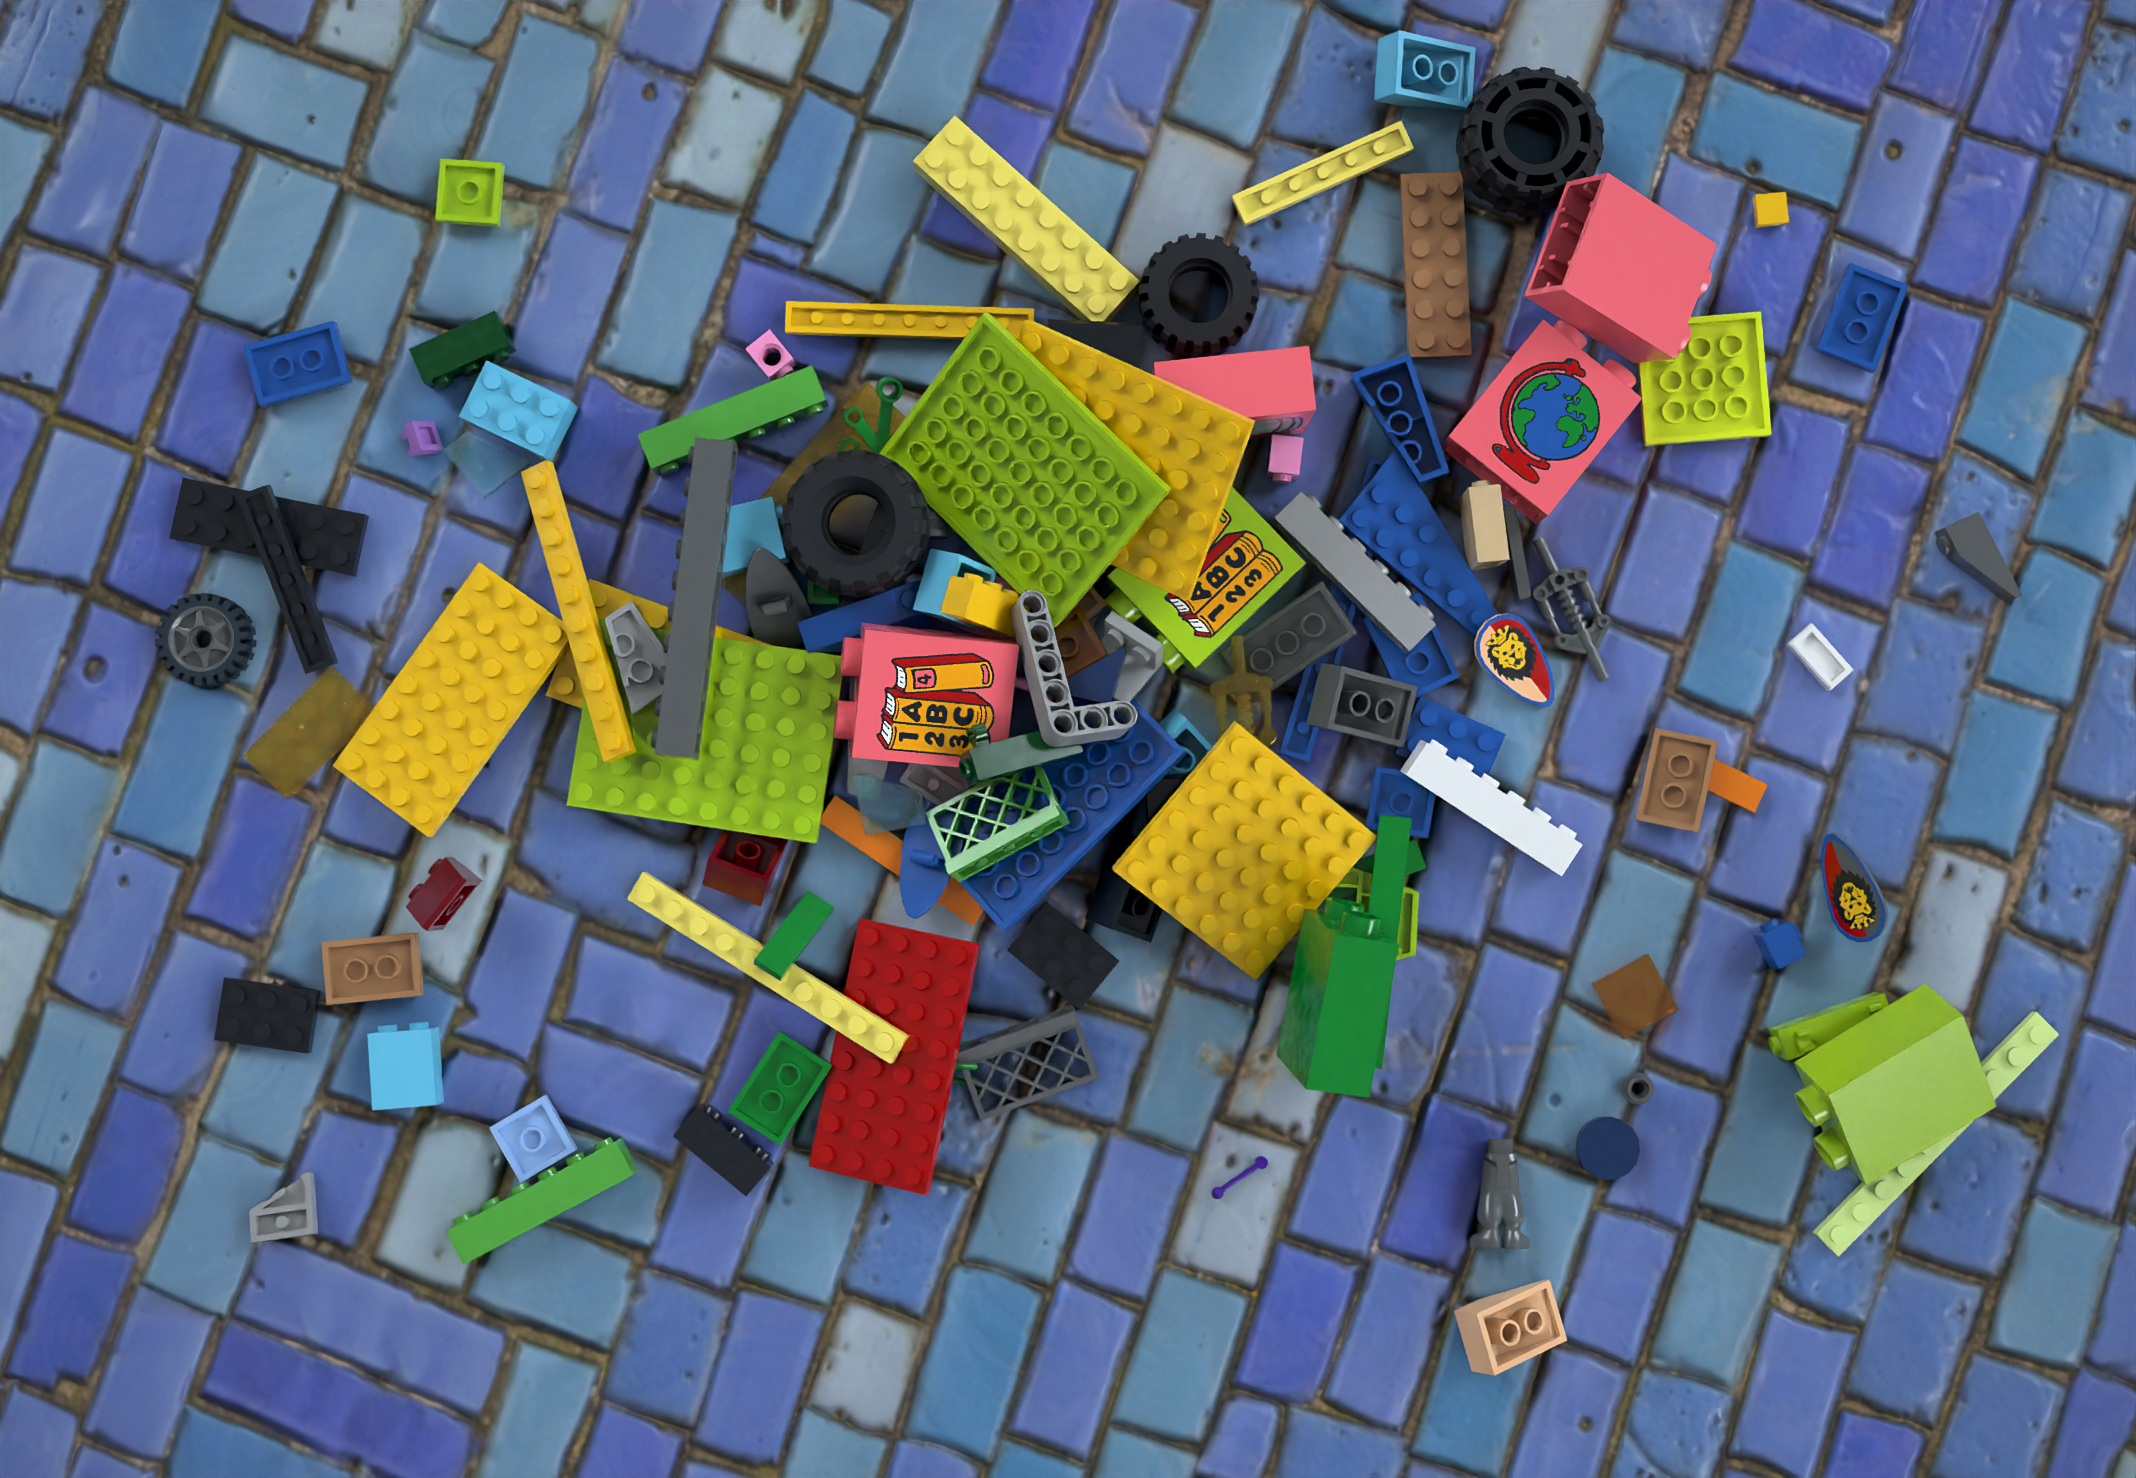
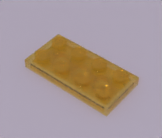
M330 666L242 756L286 799H291L353 737L366 718L373 712L375 706L335 667Z

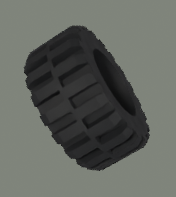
M1197 233L1196 238H1189L1188 234L1179 236L1177 242L1168 241L1162 245V250L1159 253L1155 252L1148 267L1144 269L1139 291V310L1143 316L1142 322L1146 330L1150 329L1152 332L1153 340L1157 344L1162 342L1166 345L1165 350L1172 354L1178 351L1183 353V358L1188 359L1192 355H1200V357H1208L1213 353L1221 355L1227 352L1228 347L1231 345L1235 346L1238 344L1252 324L1259 300L1256 271L1251 270V261L1247 255L1242 257L1238 253L1240 248L1234 243H1231L1230 246L1224 244L1223 237L1215 235L1214 240L1206 238V233ZM1190 271H1204L1216 276L1223 283L1228 294L1227 306L1224 312L1217 319L1205 323H1195L1180 317L1171 307L1169 300V291L1174 280L1178 276Z

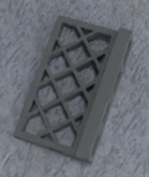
M1073 1004L964 1043L959 1046L957 1056L959 1063L976 1064L981 1062L991 1067L984 1082L972 1077L970 1070H962L980 1121L1099 1078ZM1075 1028L1078 1040L1073 1050L1057 1043L1062 1032ZM1054 1035H1055L1053 1041L1050 1040V1039H1047L1048 1037H1051V1036H1054ZM1042 1041L1050 1045L1044 1060L1027 1054L1032 1043ZM1080 1045L1082 1047L1084 1055L1077 1052ZM1025 1046L1024 1051L1018 1049ZM1054 1048L1070 1054L1063 1070L1047 1063ZM1010 1051L1021 1056L1014 1071L998 1065L1002 1054ZM996 1056L994 1062L987 1060ZM1074 1057H1077L1087 1062L1090 1072L1081 1076H1075L1069 1073L1068 1070ZM1025 1058L1041 1065L1034 1080L1018 1074ZM1045 1067L1061 1074L1056 1085L1047 1087L1038 1083ZM995 1069L1011 1076L1004 1091L988 1084ZM1065 1077L1070 1078V1080L1063 1082ZM1015 1078L1031 1085L1027 1095L1018 1098L1008 1093ZM975 1084L981 1086L979 1093L976 1090ZM1035 1087L1038 1088V1089H1041V1090H1039V1091L1033 1093ZM985 1089L1001 1095L997 1106L987 1110L983 1109L980 1101ZM1005 1098L1012 1100L1004 1103Z

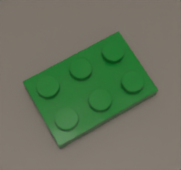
M779 1031L728 1109V1112L780 1146L833 1065L783 1031Z

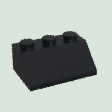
M1048 319V328L1141 369L1142 323Z
M1117 830L1085 919L1151 943L1163 909L1113 871L1112 866L1137 838Z

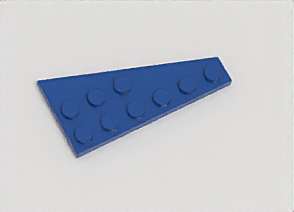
M1397 449L1392 450L1337 520L1349 534L1360 541L1368 550L1475 639L1483 623L1491 617L1498 615V612Z

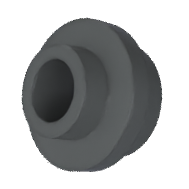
M1631 1073L1623 1080L1621 1091L1628 1102L1640 1105L1651 1099L1654 1086L1648 1076L1642 1073ZM1638 1082L1641 1084L1642 1089L1640 1093L1634 1094L1632 1086Z

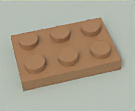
M1655 728L1635 820L1698 834L1718 741Z
M419 932L321 942L326 1005L424 995Z

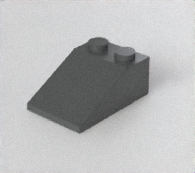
M1321 663L1306 724L1404 747L1418 686L1344 666Z

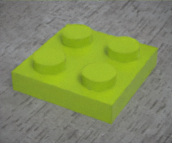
M440 158L435 220L438 223L500 227L505 170L503 163Z

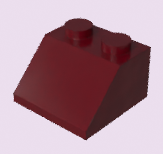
M723 830L708 858L702 885L761 907L772 886L788 840Z
M445 857L443 860L439 858L428 871L430 877L424 884L419 883L408 896L411 900L406 905V908L426 931L443 930L482 881L454 857Z

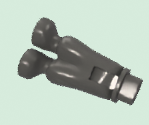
M1488 1139V1153H1484V1157L1488 1159L1483 1160L1481 1191L1477 1209V1219L1482 1225V1231L1470 1237V1247L1500 1249L1499 1224L1502 1222L1504 1224V1233L1501 1239V1248L1530 1249L1529 1238L1520 1231V1226L1524 1222V1211L1519 1187L1517 1154L1513 1153V1139Z

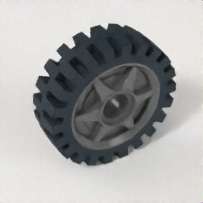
M209 593L188 595V598L182 597L178 599V604L170 605L166 609L169 613L161 616L159 621L163 622L162 626H157L156 629L159 639H155V646L160 648L157 654L159 659L164 661L162 665L165 669L171 671V675L183 682L204 687L225 685L230 683L229 680L237 679L241 676L240 672L246 671L249 667L247 664L248 660H253L255 653H252V648L256 647L257 643L253 639V635H256L255 628L251 626L252 620L250 616L245 614L246 611L225 597ZM209 632L211 642L206 648H203L201 639L204 634Z

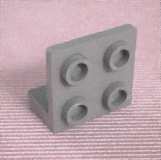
M1112 611L1105 619V636L1101 639V643L1108 654L1113 653L1119 648H1123L1127 652L1113 700L1130 702L1163 664V644Z

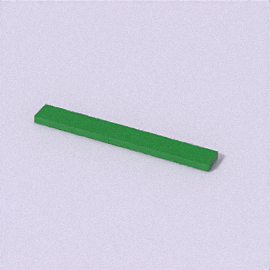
M1379 814L1368 913L1382 918L1380 930L1397 942L1412 818ZM1392 984L1375 1068L1382 1069Z

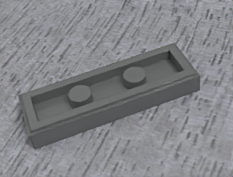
M1504 506L1510 558L1507 561L1513 601H1525L1530 598L1531 590L1516 506Z

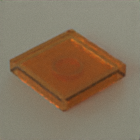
M1644 954L1591 983L1621 1039H1626L1679 1010L1649 954Z

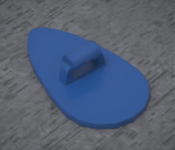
M929 810L919 813L910 822L905 832L901 853V898L906 914L913 919L920 918L930 910L940 898L952 877L946 870L944 865L946 860L927 818L926 812ZM946 812L938 816L937 820L940 827L950 830L955 815ZM960 822L956 832L965 835L963 825ZM954 837L950 847L953 857L963 852L964 839Z

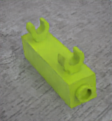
M1872 992L1768 1028L1771 1035L1768 1038L1769 1046L1774 1055H1778L1780 1059L1788 1061L1806 1055L1887 1007L1889 1004L1885 993Z

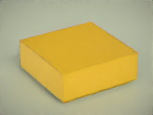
M1786 192L1756 194L1752 197L1755 228L1781 226L1789 223Z

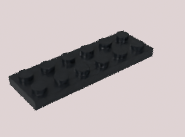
M183 478L169 538L260 557L237 495L248 491ZM275 496L301 566L356 577L369 516Z

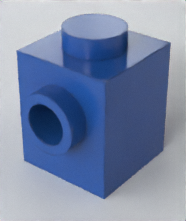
M1777 918L1768 920L1759 926L1760 931L1752 934L1769 968L1781 969L1807 955L1800 943L1803 940L1801 932L1790 921H1778Z

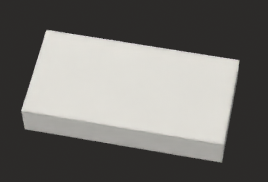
M1812 623L1808 624L1786 644L1827 691L1832 690L1853 671L1852 667Z

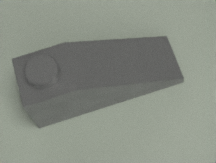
M1979 512L1966 516L1934 532L1937 537L1936 544L1939 551L1946 555L1950 562L2005 602L2022 596Z

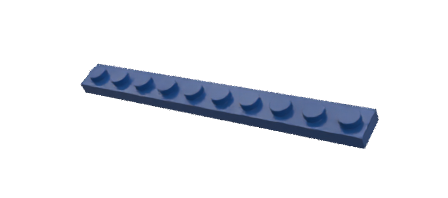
M1370 456L1359 492L1384 460ZM1346 531V536L1351 540L1353 536ZM1366 548L1367 551L1364 554L1372 559L1373 553ZM1331 581L1329 590L1352 623L1357 606ZM1346 642L1304 669L1278 754L1309 763L1320 728L1307 725L1306 723L1320 664L1339 665Z

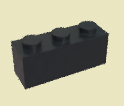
M701 1103L693 1110L673 1137L747 1197L774 1164L770 1160L772 1155L761 1145L756 1144L754 1147L745 1139L747 1134L737 1125L732 1124L729 1126L721 1119L723 1114L711 1104L704 1106Z

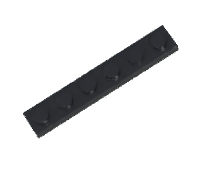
M265 485L237 495L305 674L338 663L271 485Z

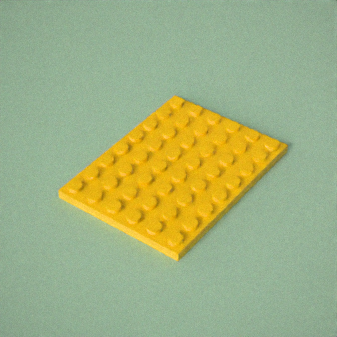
M1030 319L1025 320L1018 341L1172 489L1110 564L1184 600L1190 599L1255 421Z

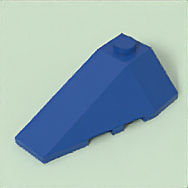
M920 580L906 583L796 623L806 651L808 653L842 652L844 637L860 638L861 623L934 630L930 616L913 610Z

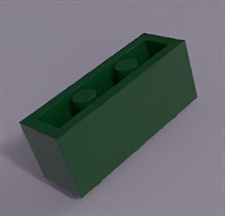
M496 311L409 348L423 382L431 389L448 387L453 383V379L462 375L468 377L479 373L486 360L493 364L502 363L510 358L511 353L517 351L502 317Z

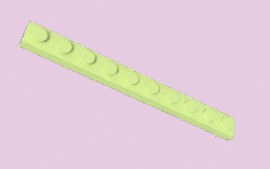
M2032 1011L1981 1062L1994 1100L2059 1036L2037 1012ZM1972 1122L1871 1183L1865 1185L1861 1182L1813 1233L1834 1255L1839 1257Z

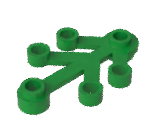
M884 377L876 385V394L881 399L876 435L863 419L864 416L860 409L849 407L843 413L845 423L853 426L871 451L877 454L881 452L892 437L889 434L893 403L898 401L903 393L902 384L892 377ZM890 383L893 391L891 394L885 395L883 387ZM852 411L858 413V419L855 422H850L848 419V415ZM852 438L843 439L839 445L840 452L845 451L844 447L848 442L854 444V450H860L858 442Z

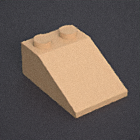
M1548 1279L1478 1299L1454 1311L1472 1372L1495 1376L1567 1341L1552 1286Z

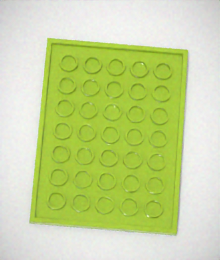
M983 313L879 453L895 461L910 473L921 488L927 504L1020 595L1027 590H1036L1045 597L1053 628L1057 627L1067 617L1172 490L990 313Z
M598 619L636 752L611 763L603 762L584 696L567 806L818 843L834 741L836 705L841 697L844 675H840L841 656L819 652L808 653L805 650L714 637L699 761L662 757L654 754L655 748L651 747L652 732L654 729H658L659 716L655 715L656 701L635 715H632L605 620ZM650 627L662 646H664L665 635L670 634V630Z

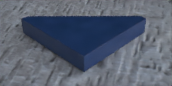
M1119 648L1069 678L1067 682L1072 699L1094 704L1113 702L1126 657V650Z

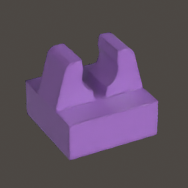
M411 421L403 425L405 431L401 435L402 440H408L411 447L407 451L408 456L437 454L444 450L434 421Z

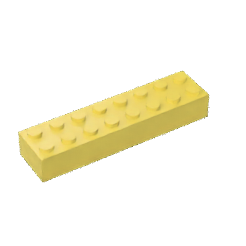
M956 116L945 125L913 160L915 172L1081 321L1110 322L1139 290L1140 281Z

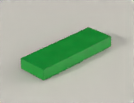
M807 891L754 959V965L781 981L833 913L834 906Z

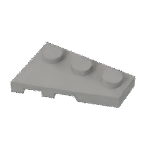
M630 601L607 616L605 622L618 662L631 713L635 715L656 701L658 697H662L663 685H660L659 676L662 665L666 666L667 653H664L662 644L633 602Z

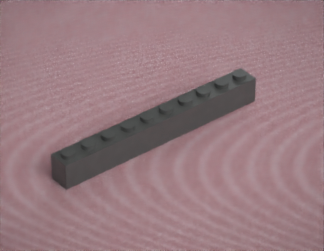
M696 437L695 445L689 448L688 464L692 465L690 478L686 477L684 484V496L688 497L687 507L682 509L680 514V527L684 528L683 538L678 540L676 545V558L680 559L678 571H674L672 576V590H676L674 603L670 602L668 607V621L671 622L670 634L665 635L663 646L664 653H667L666 666L662 665L660 669L659 682L660 685H663L662 697L657 698L655 715L659 716L658 729L653 730L651 737V747L655 748L654 754L662 757L699 761L739 449L733 441Z

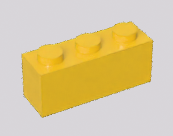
M965 573L964 578L950 576L941 613L996 635L1016 639L1010 611L1020 597L1018 592L1002 589V585L984 581L982 583L983 577L971 573ZM1023 605L1024 608L1029 612L1030 607Z

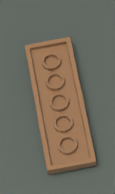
M1460 171L1400 174L1399 186L1408 354L1411 355L1412 360L1470 357L1472 349L1462 174Z

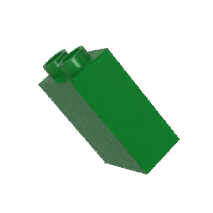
M1327 898L1324 911L1304 908L1276 1055L1305 1089L1369 1098L1399 944L1380 930L1382 918L1365 913V905L1347 899Z

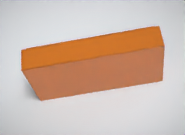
M1715 759L1708 792L1744 810L1755 813L1768 784Z

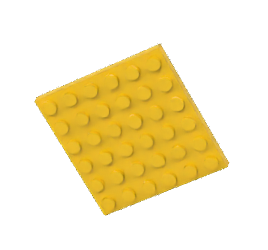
M1234 721L1112 866V869L1256 981L1301 928L1304 908L1316 910L1377 839V836Z

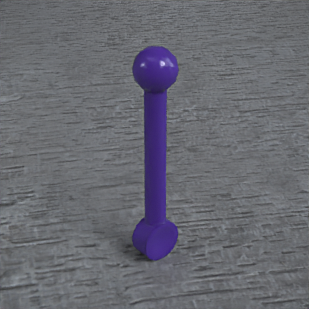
M1258 1156L1252 1166L1223 1186L1213 1188L1211 1192L1214 1199H1221L1225 1191L1255 1170L1266 1168L1268 1160L1264 1156Z

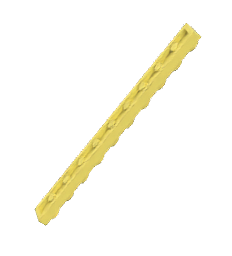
M642 872L627 898L629 901L886 1062L892 1064L908 1039L909 1035L795 964L791 966L781 981L754 965V959L765 945L648 872Z

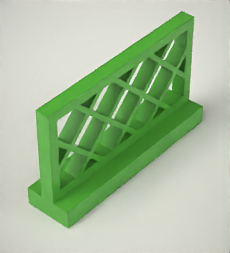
M1042 766L1034 768L1036 775L1032 785L1019 782L1022 772L979 783L926 812L946 860L944 865L950 876L962 882L1070 823L1066 813L1059 805ZM1001 782L1010 784L1004 800L992 797L995 785ZM1017 786L1030 790L1024 806L1011 802ZM1036 792L1047 795L1050 805L1039 811L1031 808ZM973 797L983 799L977 815L964 811L968 800ZM989 801L1002 805L996 821L984 817ZM1009 807L1022 811L1018 822L1013 825L1003 823ZM948 811L955 813L950 830L941 828L937 820L938 816ZM962 816L975 819L969 836L956 832ZM982 822L994 825L991 836L984 841L976 838ZM954 837L967 840L963 852L953 857L950 847Z

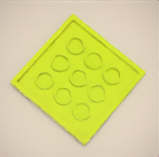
M1761 311L1690 317L1688 322L1691 328L1690 339L1685 348L1676 355L1675 359L1637 363L1639 394L1642 397L1640 406L1644 446L1767 437L1772 434Z

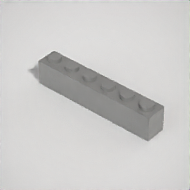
M1301 491L1273 519L1272 523L1405 654L1408 653L1436 625L1431 620L1434 615L1423 604L1417 606L1409 598L1412 595L1411 592L1402 583L1397 582L1395 584L1387 576L1389 571L1378 560L1373 562L1364 554L1367 550L1363 544L1354 537L1350 540L1342 532L1344 529L1343 525L1332 515L1328 518L1320 510L1322 505L1313 495L1309 493L1305 495Z

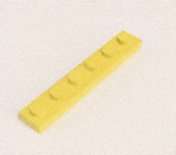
M1399 121L1232 195V201L1245 227L1413 152L1414 147L1402 121Z

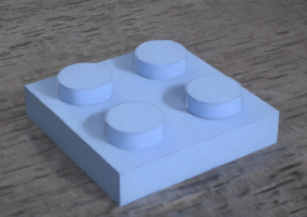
M547 1094L489 1128L520 1183L578 1149Z

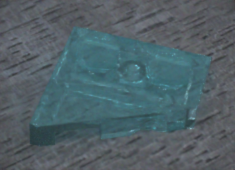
M855 774L853 776L865 835L928 823L922 791L863 774Z

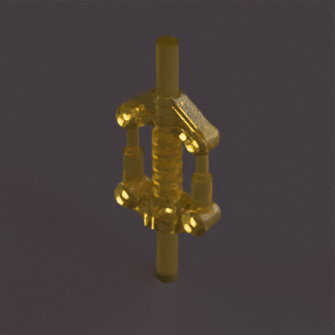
M1230 636L1234 673L1222 680H1216L1210 686V692L1214 695L1216 716L1219 718L1220 733L1216 737V742L1227 730L1225 694L1236 693L1234 701H1237L1235 709L1238 710L1236 718L1239 719L1236 722L1249 733H1255L1254 728H1252L1254 722L1251 719L1253 712L1250 711L1252 703H1249L1251 694H1248V692L1256 691L1259 692L1260 709L1264 715L1265 730L1254 737L1269 747L1276 741L1278 735L1276 730L1272 728L1270 711H1272L1270 689L1273 686V681L1268 676H1260L1251 671L1246 672L1243 636Z

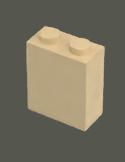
M1490 480L1476 481L1471 483L1472 486L1467 487L1466 491L1458 497L1466 562L1471 570L1499 567L1510 559L1500 484L1491 485Z

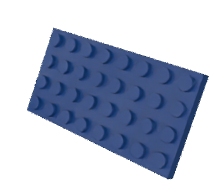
M1134 698L1129 703L1137 711V720L1122 737L1081 744L1083 752L1066 760L1042 766L1059 805L1066 813L1070 823L959 882L1002 931L1007 932L1188 754ZM1072 699L1074 707L1094 704ZM1114 715L1115 720L1123 724L1122 719ZM1084 719L1085 724L1094 729L1093 724L1089 720ZM1035 769L1022 771L1019 782L1032 785L1036 775ZM1001 782L995 785L992 797L1004 800L1010 784ZM1017 786L1011 802L1024 806L1030 790ZM1036 792L1031 808L1039 811L1050 805L1047 795ZM978 797L968 800L964 811L977 815L983 799ZM989 801L984 817L996 821L1002 805ZM1009 807L1003 823L1007 825L1017 823L1022 811ZM962 816L960 822L963 825L965 835L969 836L975 819ZM982 822L976 838L983 841L989 838L994 825Z

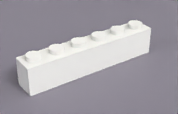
M1433 739L1430 743L1423 740L1419 741L1400 772L1560 876L1564 874L1582 847V844L1574 839L1577 833L1563 824L1559 828L1549 823L1551 816L1537 807L1533 811L1523 806L1526 800L1511 790L1506 795L1497 789L1500 783L1484 773L1480 778L1471 772L1474 766L1458 756L1454 761L1445 755L1448 749Z

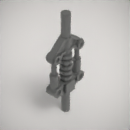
M1544 536L1533 541L1548 576L1544 577L1540 584L1531 590L1530 598L1537 603L1545 621L1548 620L1555 635L1552 641L1553 645L1557 649L1586 654L1598 682L1610 678L1597 648H1599L1611 624V619L1608 615L1602 614L1595 600L1597 596L1588 579V569L1578 567L1576 569L1563 568L1559 570ZM1578 584L1585 601H1589L1596 616L1589 628L1586 627L1587 621L1582 619L1584 615L1582 612H1579V605L1575 604L1577 600L1575 597H1572V590L1568 589L1570 585ZM1555 592L1558 595L1556 596L1557 601H1561L1560 607L1565 610L1563 611L1564 615L1568 616V619H1566L1568 624L1571 623L1572 625L1570 627L1571 630L1576 633L1574 635L1561 633L1554 619L1556 615L1547 597Z

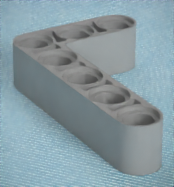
M1036 590L1025 591L1013 605L1010 615L1043 741L1052 747H1063L1122 737L1136 723L1137 711L1135 707L1127 701L1074 707L1047 601ZM1023 605L1030 607L1034 613L1028 612ZM1031 635L1037 636L1041 643L1036 642ZM1039 664L1044 665L1049 673L1042 671ZM1046 694L1052 695L1057 703L1050 701ZM1114 715L1120 717L1123 721V724L1118 723L1115 720ZM1084 719L1089 720L1093 724L1094 729L1088 727ZM1054 724L1060 725L1064 729V733L1059 732Z

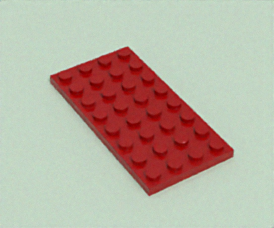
M859 918L844 995L903 1031L909 1037L895 1061L890 1064L836 1030L830 1064L833 1066L827 1073L808 1167L917 1194H930L980 943Z

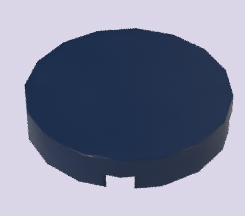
M1610 1116L1596 1117L1585 1123L1578 1132L1575 1149L1576 1157L1582 1168L1592 1176L1604 1180L1619 1179L1630 1173L1637 1164L1640 1153L1639 1139L1633 1128L1623 1120Z

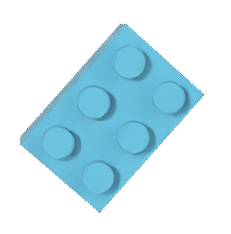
M486 360L459 417L478 429L541 459L552 462L578 407L571 400Z

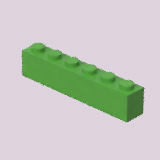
M811 365L637 435L650 468L656 474L661 472L662 475H667L679 469L678 465L688 462L689 448L695 445L696 437L733 441L737 446L736 442L746 438L749 441L759 439L766 435V430L776 426L778 429L787 428L795 423L794 419L804 415L807 418L815 417L823 413V408L829 406L817 374Z
M608 1137L593 1145L596 1151L585 1157L583 1152H580L565 1160L568 1165L567 1167L559 1171L552 1167L538 1174L539 1181L535 1184L528 1186L525 1181L509 1190L510 1197L500 1201L497 1196L481 1205L482 1212L472 1216L471 1212L468 1211L453 1219L452 1221L455 1226L446 1230V1233L462 1264L464 1265L636 1174L639 1170L623 1139L620 1138L613 1142L612 1138Z

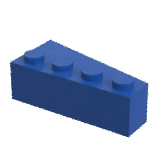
M1407 354L1350 374L1351 383L1393 448L1397 449L1418 485L1423 486L1449 477L1450 471L1411 355Z

